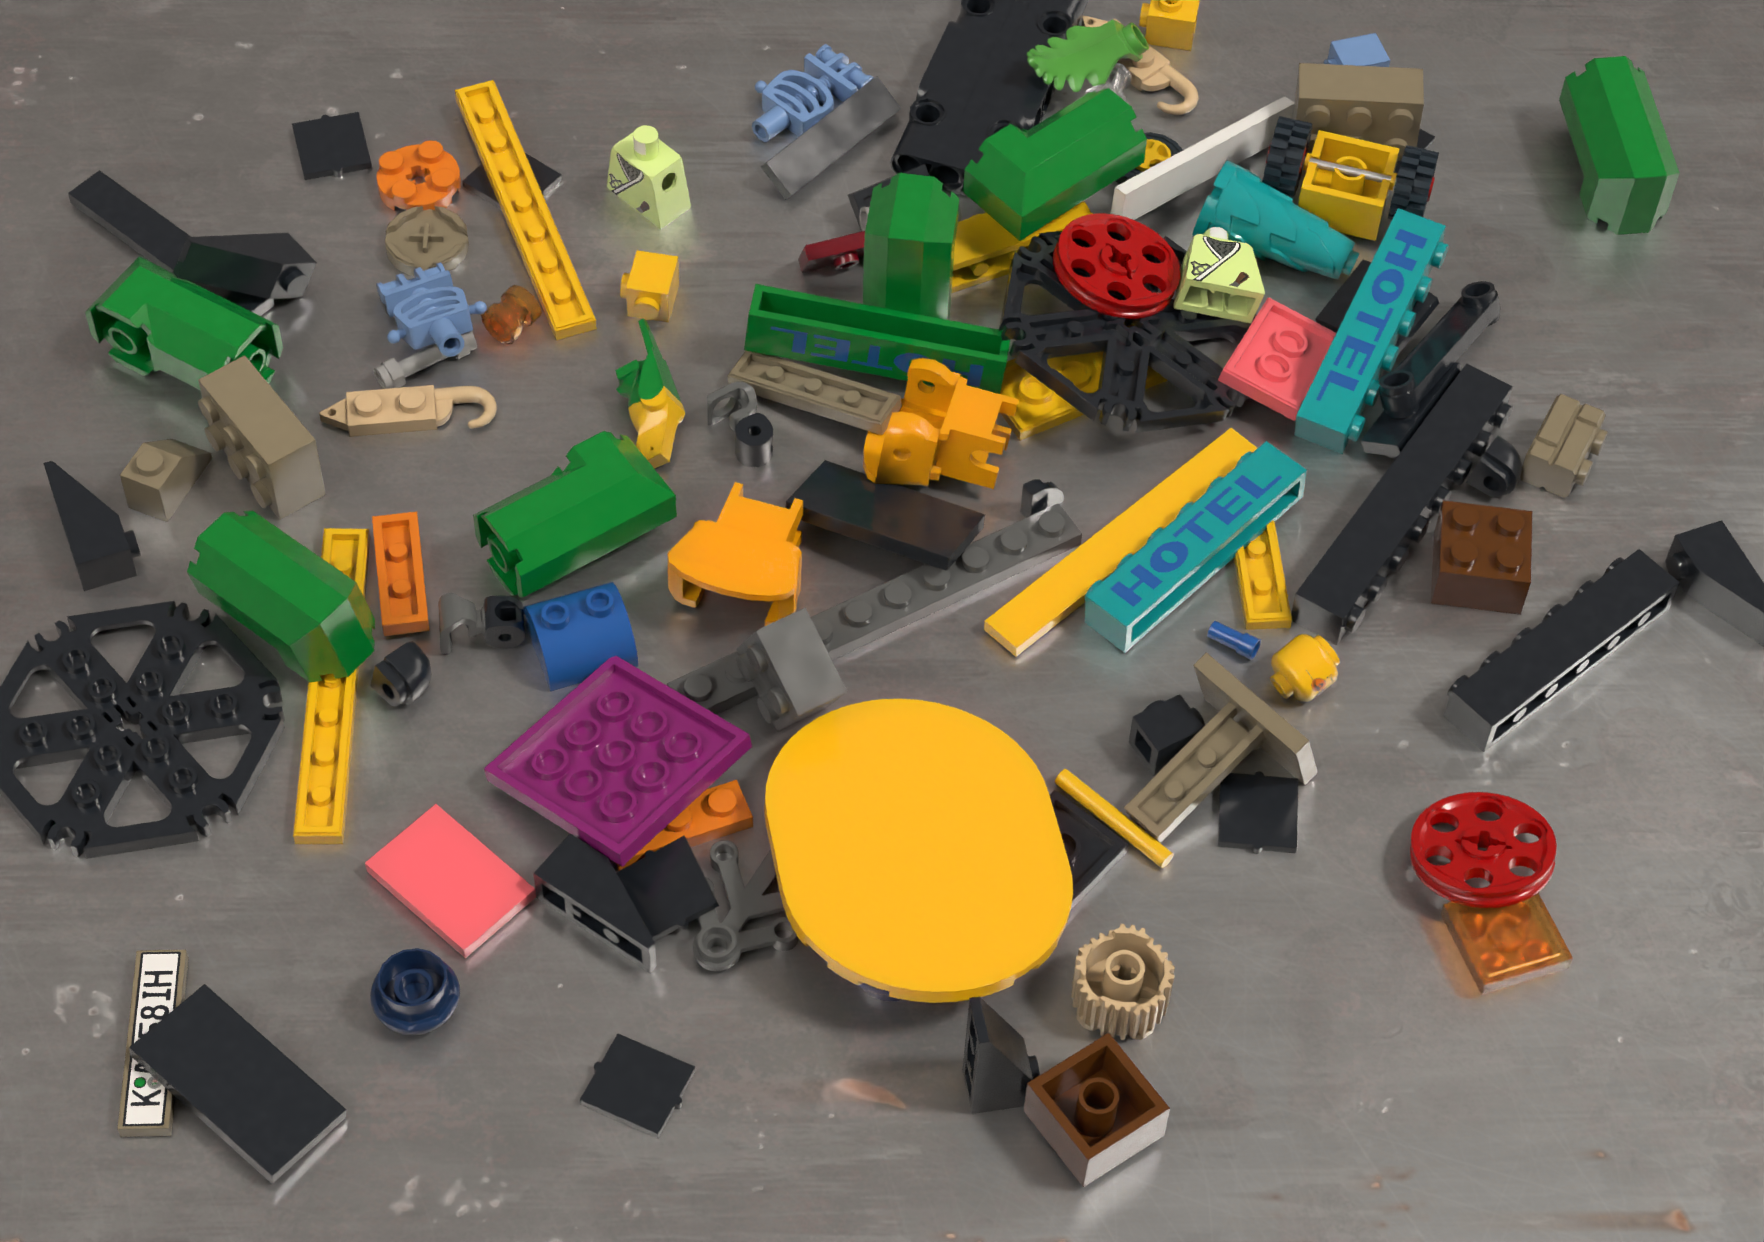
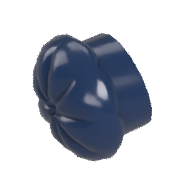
M419 948L406 949L391 955L382 964L371 987V1006L378 1019L390 1030L404 1035H423L438 1029L452 1017L459 1001L460 985L454 971L440 957L428 950Z

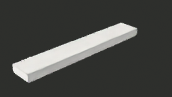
M1284 96L1117 185L1114 189L1110 214L1135 220L1218 175L1227 160L1238 164L1269 147L1279 116L1292 119L1295 103Z

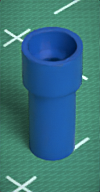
M1217 621L1211 624L1207 633V637L1236 650L1237 654L1250 660L1256 656L1261 645V639L1248 633L1243 634Z

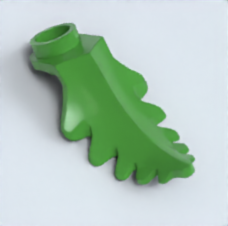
M1113 19L1100 27L1077 25L1070 27L1066 31L1068 40L1057 37L1049 38L1048 44L1050 47L1037 45L1035 47L1036 50L1030 49L1027 52V62L1034 69L1038 77L1042 76L1046 85H1050L1054 81L1055 88L1062 90L1065 80H1067L1071 90L1079 92L1085 78L1094 87L1103 86L1120 59L1129 58L1138 62L1143 58V53L1149 50V46L1144 35L1134 23L1131 22L1124 26Z

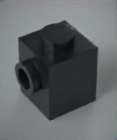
M1180 694L1166 701L1157 700L1148 705L1143 712L1132 717L1129 743L1151 774L1155 776L1205 726V722L1200 712L1194 707L1190 708Z

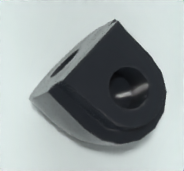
M1497 435L1466 483L1491 497L1510 494L1517 486L1523 470L1519 453L1508 441Z
M414 641L407 642L375 665L370 686L392 706H399L400 704L410 705L429 687L432 677L430 661Z

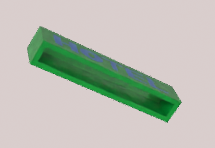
M755 284L748 314L744 350L908 381L907 374L912 359H933L947 366L950 371L961 374V377L967 379V386L1000 394L1010 340H1002L1001 334L1003 330L999 331V329ZM922 380L924 384L934 386L933 383Z

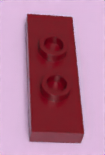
M865 231L805 245L798 258L802 273L832 265L835 266L836 270L855 266L860 262V258H864Z

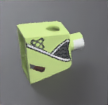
M648 125L640 126L612 147L607 188L660 230L691 208L683 160L677 152L659 139L656 128Z
M1212 227L1206 230L1203 235L1197 234L1193 236L1181 265V277L1176 289L1174 309L1252 323L1265 295L1253 248L1247 243L1228 240L1227 231L1220 227Z

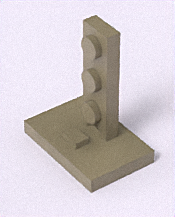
M1207 652L1193 666L1204 699L1219 712L1124 807L1126 813L1160 843L1253 749L1257 750L1261 747L1289 773L1298 778L1304 786L1318 773L1310 741Z

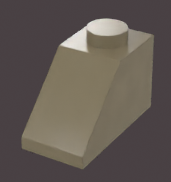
M175 439L142 443L120 474L128 508L168 522L212 460V454Z

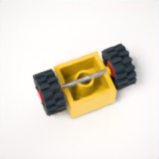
M1279 116L1268 150L1263 183L1285 195L1294 197L1299 186L1302 170H1305L1306 174L1301 187L1298 206L1327 221L1329 227L1340 233L1376 241L1390 190L1393 191L1394 186L1388 219H1393L1398 208L1421 217L1424 216L1426 204L1430 200L1435 180L1434 173L1439 152L1406 145L1398 177H1396L1397 173L1394 172L1399 148L1318 130L1312 154L1307 153L1313 124Z

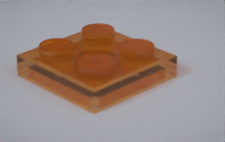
M1539 893L1521 903L1499 908H1477L1454 902L1443 904L1440 914L1481 995L1570 968L1573 957Z

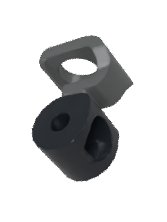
M734 382L710 393L707 396L708 425H713L730 416V427L735 432V455L737 460L748 467H760L768 463L773 456V426L764 414L757 413V398L752 386L744 382ZM731 397L724 407L713 411L721 400Z
M454 593L442 595L438 601L440 650L443 654H449L452 651L451 632L462 624H465L468 628V637H476L477 634H483L486 643L497 649L514 648L519 646L525 639L523 605L517 598L511 596H489L484 599L483 607L480 610H476L473 602L463 599Z

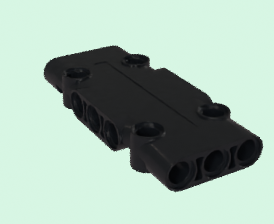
M961 0L960 14L956 22L950 21L922 77L916 101L910 106L909 122L890 161L894 173L899 174L925 164L929 176L936 177L943 183L942 190L966 196L963 193L965 168L971 159L978 164L984 155L978 149L986 138L1009 124L1015 125L1021 130L1022 128L1029 130L1042 122L1056 88L1054 81L1050 85H1046L1042 76L1038 77L1034 69L1027 62V52L1030 49L1036 50L1035 47L1037 45L1050 47L1048 39L1052 37L1068 40L1066 31L1070 27L1078 26L1088 0Z

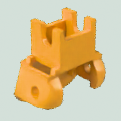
M927 358L912 359L907 374L908 381L904 398H901L902 407L898 412H892L887 429L883 435L870 431L867 432L863 449V469L867 478L875 484L922 485L928 487L930 480H939L940 475L994 489L999 467L987 464L986 462L989 453L1002 455L1003 450L1007 451L1012 431L1010 428L995 423L999 413L1015 416L1019 399L967 386V379L961 377L959 373L950 371L947 366L936 360ZM922 380L931 382L934 384V386H927L922 382Z
M735 482L717 522L710 520L696 521L684 537L667 553L668 589L674 600L683 605L696 608L703 597L705 589L722 595L745 600L773 601L765 619V626L796 612L798 596L801 591L802 552L799 549L802 542V531L797 530L803 516V500L795 498L790 509L743 497V484Z

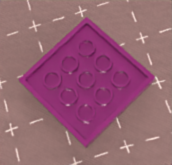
M614 656L604 662L484 768V772L488 782L623 867L752 748L750 734L618 656Z

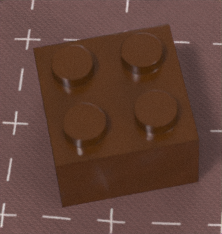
M1443 500L1434 530L1431 604L1521 615L1531 584L1533 511Z
M1107 1033L1028 1082L1024 1112L1080 1184L1085 1187L1165 1135L1170 1107L1114 1038Z

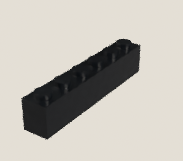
M1640 549L1625 560L1622 557L1617 558L1608 566L1600 579L1594 583L1591 580L1585 582L1576 591L1571 601L1564 606L1557 604L1552 607L1544 616L1542 623L1534 629L1530 627L1523 629L1514 638L1509 648L1502 653L1499 651L1491 653L1483 661L1476 673L1470 677L1463 675L1458 678L1448 690L1447 696L1450 698L1444 717L1485 752L1669 610L1680 582Z

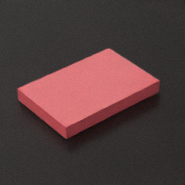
M1268 297L1223 368L1218 381L1295 421L1296 415L1330 348L1336 332Z
M437 804L432 806L365 862L366 871L465 959L536 898V890L532 885Z

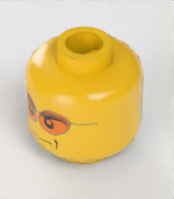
M1300 634L1273 654L1271 666L1275 674L1270 677V681L1283 698L1288 699L1292 695L1301 702H1310L1336 682L1338 676L1336 667L1340 664V660L1333 648L1320 635H1316L1313 638L1307 634Z

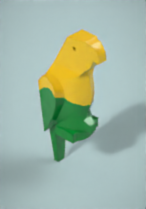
M643 318L638 322L648 355L645 360H634L615 370L619 382L616 390L622 397L629 398L628 409L630 418L638 432L636 447L655 469L670 462L676 429L685 416V410L668 365L662 358L647 321Z

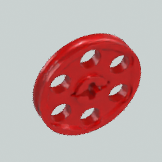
M1095 213L1074 219L1061 232L1053 253L1054 269L1065 289L1084 305L1113 317L1137 319L1159 313L1171 302L1180 282V264L1170 245L1151 228L1136 220L1120 215ZM1108 232H1116V233H1119V234H1121L1126 240H1125V241L1116 240V239L1112 238V237L1108 234ZM1073 239H1082L1089 243L1091 247H1081ZM1143 254L1153 255L1157 257L1161 261V263L1150 262L1143 256ZM1072 268L1084 269L1090 274V277L1080 276ZM1143 284H1153L1161 290V293L1151 292ZM1107 291L1120 292L1125 296L1126 300H1118Z
M1468 792L1443 798L1430 805L1419 815L1411 832L1410 860L1418 878L1437 895L1465 906L1499 908L1528 900L1547 885L1555 868L1557 843L1554 832L1547 820L1526 803L1501 794ZM1481 812H1492L1500 818L1494 821H1485L1476 815ZM1437 823H1448L1456 829L1451 832H1440L1432 826ZM1529 833L1537 836L1539 840L1533 843H1525L1519 841L1515 836ZM1479 848H1486L1487 851H1481ZM1438 855L1448 858L1451 862L1438 866L1429 863L1426 859ZM1523 866L1532 869L1535 873L1525 877L1518 876L1510 870L1514 867ZM1471 878H1482L1488 881L1490 885L1484 888H1475L1468 885L1465 881Z

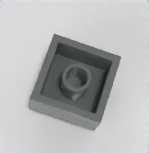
M806 607L756 630L736 649L739 654L736 657L738 668L746 681L753 682L760 696L757 699L759 710L767 723L773 722L777 732L826 709L848 692Z

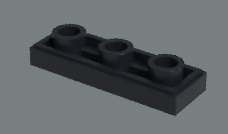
M1455 362L1419 402L1420 408L1415 414L1405 418H1391L1386 415L1384 410L1361 440L1364 452L1385 455L1390 458L1397 457L1461 372V364Z

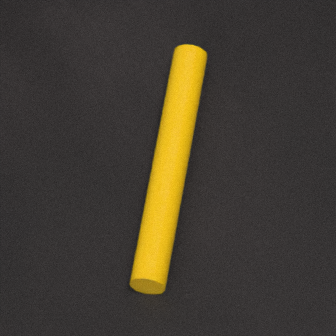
M1063 769L1058 774L1054 782L1057 786L1160 868L1163 869L1170 863L1174 854L1069 770Z

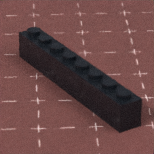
M1469 364L1464 366L1295 593L1291 611L1294 623L1320 635L1335 645L1339 643L1347 631L1354 633L1366 613V609H1364L1369 600L1376 603L1381 597L1388 582V579H1386L1390 571L1399 572L1408 557V547L1411 542L1419 543L1425 536L1431 522L1429 518L1432 513L1439 514L1442 501H1449L1452 493L1450 489L1454 483L1460 486L1465 481L1472 467V458L1475 455L1478 457L1484 455L1492 440L1493 434L1491 432L1494 428L1502 429L1507 423L1513 410V406L1508 404L1513 386Z

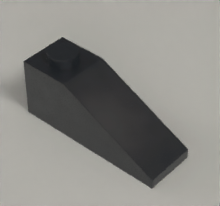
M289 233L187 237L173 274L180 279L266 299L303 297L317 262Z
M55 462L43 463L83 590L87 591L137 576L133 558L141 556L134 531L124 532L119 515Z
M1723 521L1714 522L1675 535L1665 560L1668 573L1680 582L1679 584L1687 596L1764 646V582Z
M570 833L533 873L536 898L651 974L657 967L655 941L609 858Z
M980 996L969 998L962 1070L971 1113L977 1114L1024 1107L1027 1083L1040 1076L1036 1056H1028L1024 1038Z

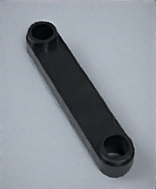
M1478 281L1466 285L1461 291L1459 300L1393 372L1381 377L1379 381V395L1382 408L1387 416L1391 418H1405L1415 414L1420 408L1419 402L1485 328L1499 320L1501 307L1494 284L1487 281Z

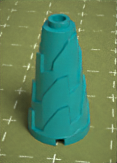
M1228 160L1225 162L1213 184L1214 188L1211 194L1207 196L1192 233L1193 236L1197 234L1203 235L1209 228L1220 227L1227 231L1228 240L1249 244L1253 248L1255 258L1262 261L1268 258L1302 272L1309 270L1334 279H1339L1341 273L1348 276L1351 274L1360 254L1353 250L1354 241L1329 227L1327 221L1292 203L1293 199L1261 182L1259 176Z

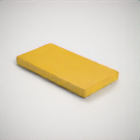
M1103 352L1055 357L1047 360L1050 368L1057 370L1073 382L1074 386L1086 393L1098 391ZM1016 358L1007 361L1000 394L1019 399L1015 416L1001 415L1019 441L1084 415L1016 364ZM1148 366L1145 390L1168 381Z

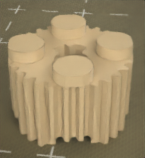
M1120 924L1119 928L1109 930L1107 936L1099 933L1098 940L1092 937L1088 945L1084 944L1083 947L1079 948L1075 961L1071 998H1073V1007L1077 1008L1076 1019L1084 1029L1092 1031L1099 1029L1101 1036L1109 1033L1113 1038L1119 1035L1121 1040H1125L1126 1035H1129L1132 1039L1142 1040L1153 1033L1155 1023L1160 1024L1162 1016L1166 1015L1175 976V966L1172 965V961L1167 960L1168 953L1161 952L1162 946L1160 944L1154 945V939L1145 934V928H1141L1138 931L1135 925H1131L1128 929L1124 924Z

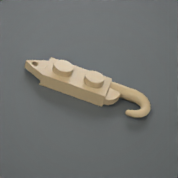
M1082 16L1081 24L1083 27H1100L1109 21ZM1149 44V50L1143 53V58L1140 61L1135 62L1129 58H1122L1114 66L1113 70L1139 91H1158L1171 86L1185 98L1182 103L1176 105L1158 102L1157 108L1164 113L1183 115L1190 112L1197 105L1199 97L1193 83L1171 67L1170 61Z
M434 385L346 392L345 399L319 412L321 422L349 431V437L437 430L438 426L444 425L450 419L453 404L479 403L484 407V412L479 418L468 422L470 429L480 428L490 423L495 417L497 405L495 398L489 391L477 386L434 388Z

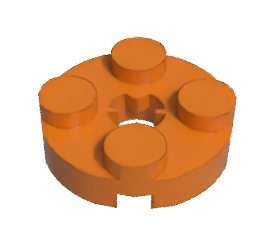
M429 140L421 144L405 146L380 156V167L377 172L379 195L383 203L394 211L395 206L406 210L423 206V210H435L434 206L447 208L452 203V196L456 191L458 193L460 191L461 178L458 163L450 153L443 150V146L437 141ZM416 177H425V182L416 184V180H410Z

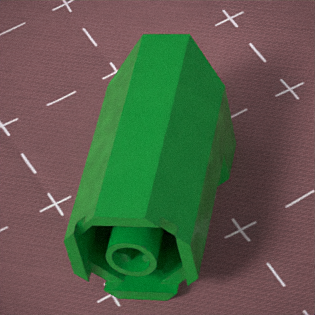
M1626 56L1594 58L1585 64L1586 71L1579 76H1576L1574 71L1565 77L1559 98L1584 175L1579 195L1587 219L1596 224L1598 219L1605 221L1609 224L1607 230L1614 234L1649 233L1655 227L1659 217L1662 219L1667 213L1680 172L1645 72L1639 67L1638 69L1634 68L1632 61Z
M1102 89L1097 93L1096 91L1089 92L1029 130L1023 128L1021 130L1017 126L1009 124L986 138L978 149L984 154L978 164L971 159L965 168L963 193L1021 241L1144 163L1147 138L1142 128L1135 131L1131 123L1133 119L1137 118L1132 106L1111 89Z
M899 173L891 177L890 184L882 188L881 183L873 188L865 229L863 304L949 320L954 247L960 198L952 191L950 197L943 192V183L936 177Z
M140 256L85 311L91 336L99 344L104 338L113 347L108 354L115 362L143 376L148 375L153 369L155 372L161 370L199 390L198 380L244 355L269 384L275 370L268 367L272 356L279 359L283 350L279 325L188 280L177 278L172 272Z
M602 431L573 446L567 453L566 457L570 463L564 471L558 466L550 476L473 515L477 541L481 548L489 545L492 557L487 559L491 571L511 596L518 595V597L523 598L677 517L675 493L628 436L620 434V439H617L611 432Z
M253 510L243 511L246 516H239L235 512H224L197 537L194 549L200 554L197 564L190 561L187 574L198 593L276 648L285 665L308 682L323 681L320 675L333 674L335 679L349 677L374 652L375 640L372 637V628L375 630V618L357 582Z

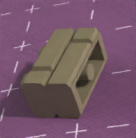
M1557 395L1526 453L1520 476L1521 481L1538 488L1543 486L1546 491L1563 498L1569 496L1575 483L1583 486L1593 465V462L1587 459L1590 453L1597 456L1600 454L1608 435V431L1601 429L1606 416L1604 411L1586 403L1580 405L1578 400L1566 395Z

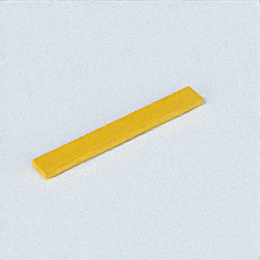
M494 80L456 89V102L555 339L560 340L596 330L595 316Z
M1233 428L1228 429L984 621V631L1017 657L1085 603V595L1096 581H1104L1116 570L1118 564L1126 555L1138 552L1146 545L1149 537L1155 530L1167 527L1176 519L1180 510L1187 503H1195L1206 493L1210 484L1217 477L1222 476L1224 478L1236 467V464L1245 453L1249 451L1254 452L1257 447Z
M324 528L321 558L357 582L365 598L371 539L369 529ZM359 667L349 677L335 679L333 674L320 675L323 681L308 683L293 832L295 844H343Z

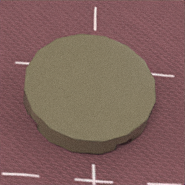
M423 206L412 207L399 213L388 224L385 231L387 258L396 269L411 276H414V269L421 267L424 271L436 267V264L440 262L443 264L445 271L455 269L465 259L469 249L466 224L458 214L438 206H434L435 210H423Z

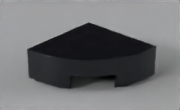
M1040 479L1029 481L1023 484L1020 513L1027 518L1057 503L1060 504L1064 502V494L1051 481L1043 483Z

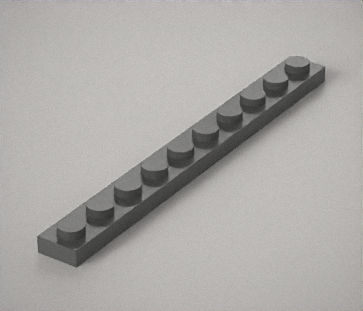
M1057 503L970 543L946 571L925 564L812 616L811 619L831 659L835 660L1081 545L1082 533L1061 505ZM737 651L667 683L668 687L716 715L759 695L753 682L746 681L742 676L736 661V657L739 656Z

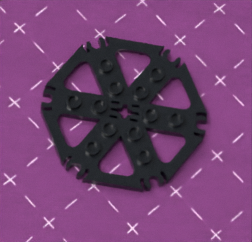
M1062 231L1039 233L1038 237H1032L1028 249L1021 246L1018 252L1014 253L999 325V331L1003 330L1001 338L1002 340H1016L1013 341L1009 352L1011 357L1016 358V364L1092 421L1095 420L1098 410H1101L1099 421L1105 426L1109 417L1115 415L1122 419L1123 431H1129L1134 419L1137 423L1135 433L1222 422L1226 417L1229 418L1232 415L1236 405L1241 408L1245 401L1248 400V396L1218 381L1223 368L1187 341L1221 337L1231 341L1236 349L1252 323L1174 309V299L1159 313L1137 319L1113 317L1091 309L1072 296L1056 275L1053 265V253ZM1108 232V234L1116 240H1126L1119 233ZM1165 236L1164 240L1175 252L1181 269L1187 251ZM1073 239L1081 247H1091L1089 243L1082 239ZM1143 254L1148 261L1161 263L1157 257ZM1072 268L1076 274L1090 277V274L1084 269ZM1148 283L1143 284L1149 291L1158 293L1159 288ZM1029 284L1039 285L1074 311L1031 316L1021 313L1024 288ZM1107 291L1118 300H1126L1125 296L1120 292ZM1103 352L1098 391L1094 393L1081 391L1074 386L1073 382L1057 370L1050 368L1047 360L1055 357ZM1148 366L1194 400L1195 406L1162 412L1150 411L1143 401Z
M175 601L66 616L69 627L60 620L55 622L60 636L57 640L47 641L40 633L36 634L35 641L39 651L31 647L29 641H27L0 686V794L43 845L48 837L51 849L57 850L63 839L74 837L70 845L73 855L79 857L85 853L86 859L197 842L199 841L197 831L205 837L211 835L209 824L206 821L208 816L219 815L226 823H229L232 819L228 804L239 815L285 728V718L282 706L267 707L271 703L283 702L278 680L216 613L214 620L211 622L209 610L203 609L197 619L189 621L187 620L190 615L188 605L182 602L176 607ZM142 624L150 625L156 630L155 635L126 683L91 644V640L97 632L102 630ZM209 645L219 646L245 674L243 681L233 687L180 694L202 652ZM41 669L49 671L82 708L80 710L27 718H18L11 714V708L29 677L35 671ZM121 715L127 722L130 721L134 725L139 724L142 738L137 732H133L129 728L124 730ZM251 734V740L235 770L230 776L223 779L211 777L182 745L191 742ZM83 759L62 798L52 805L38 803L14 775L15 769ZM136 771L171 809L170 814L160 821L121 827H112L107 824ZM196 825L197 831L190 826Z

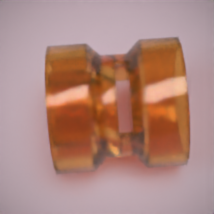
M512 285L502 294L501 302L491 304L485 313L481 315L484 327L490 335L502 344L510 345L523 333L522 328L524 326H532L540 318L542 312L538 301L528 290L518 285Z

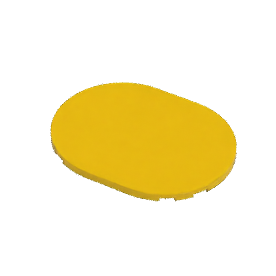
M879 699L847 705L816 718L795 733L775 758L766 784L764 815L782 904L791 927L805 947L810 946L828 962L827 967L836 974L856 985L865 983L875 988L889 991V997L930 1003L958 1002L969 1000L972 997H984L1014 985V980L1025 975L1031 969H1038L1053 953L1068 923L1071 910L1073 881L1070 864L1050 795L1040 771L1018 743L1002 730L971 713L944 704L915 699Z

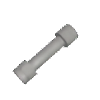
M472 331L461 334L464 339V348L455 356L456 359L470 354V351L477 348V342ZM434 344L399 362L393 357L382 362L380 366L374 368V375L381 389L400 388L406 385V377L448 358V356L443 355L437 345Z

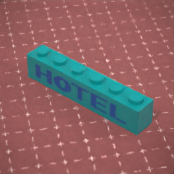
M1397 209L1296 415L1294 436L1343 454L1349 440L1354 442L1358 440L1366 420L1361 415L1366 405L1372 407L1375 405L1379 397L1380 384L1378 380L1383 370L1391 371L1397 359L1399 347L1395 345L1400 335L1407 337L1413 326L1416 313L1412 312L1416 301L1423 303L1429 293L1433 279L1428 276L1432 268L1440 269L1449 248L1448 244L1443 243L1445 225L1405 210Z
M1267 441L1254 452L1249 451L1245 453L1231 472L1224 478L1222 476L1217 477L1202 497L1195 503H1187L1180 510L1174 521L1165 528L1161 527L1155 530L1149 537L1146 545L1135 554L1130 553L1126 555L1110 576L1104 581H1096L1088 589L1085 595V623L1122 652L1126 653L1229 563L1242 546L1245 549L1251 541L1255 540L1266 530L1267 525L1272 520L1274 522L1303 498L1307 469Z

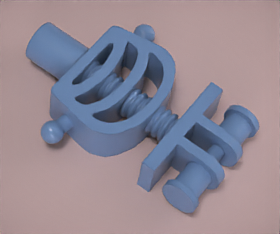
M825 44L819 48L815 56L809 53L804 57V72L787 70L778 74L768 85L764 81L756 82L755 90L758 93H762V110L765 113L752 123L753 132L763 142H768L786 128L799 137L833 110L834 101L832 95L844 102L857 92V89L862 88L874 77L864 74L862 67L858 63L852 62L849 64L848 56L843 53H834L832 48Z
M441 262L437 263L436 267L424 271L421 267L414 269L415 278L407 280L404 274L401 273L396 275V280L376 284L379 297L383 305L385 304L387 314L390 318L395 317L398 329L391 330L387 334L388 341L396 344L400 339H403L415 350L436 344L443 355L448 357L458 355L464 348V339L461 334L473 330L470 315H482L487 310V305L482 301L468 306L464 291L453 286L451 274L448 270L445 271Z

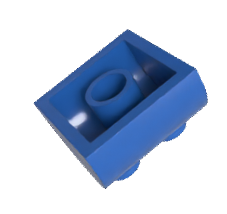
M613 582L523 607L524 623L550 692L582 683L604 662L614 656H618L629 664L638 667L637 649L630 620L622 597Z

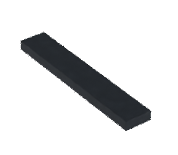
M100 170L68 193L71 204L150 262L173 273L186 238L191 237ZM190 281L259 316H262L274 306L273 299Z

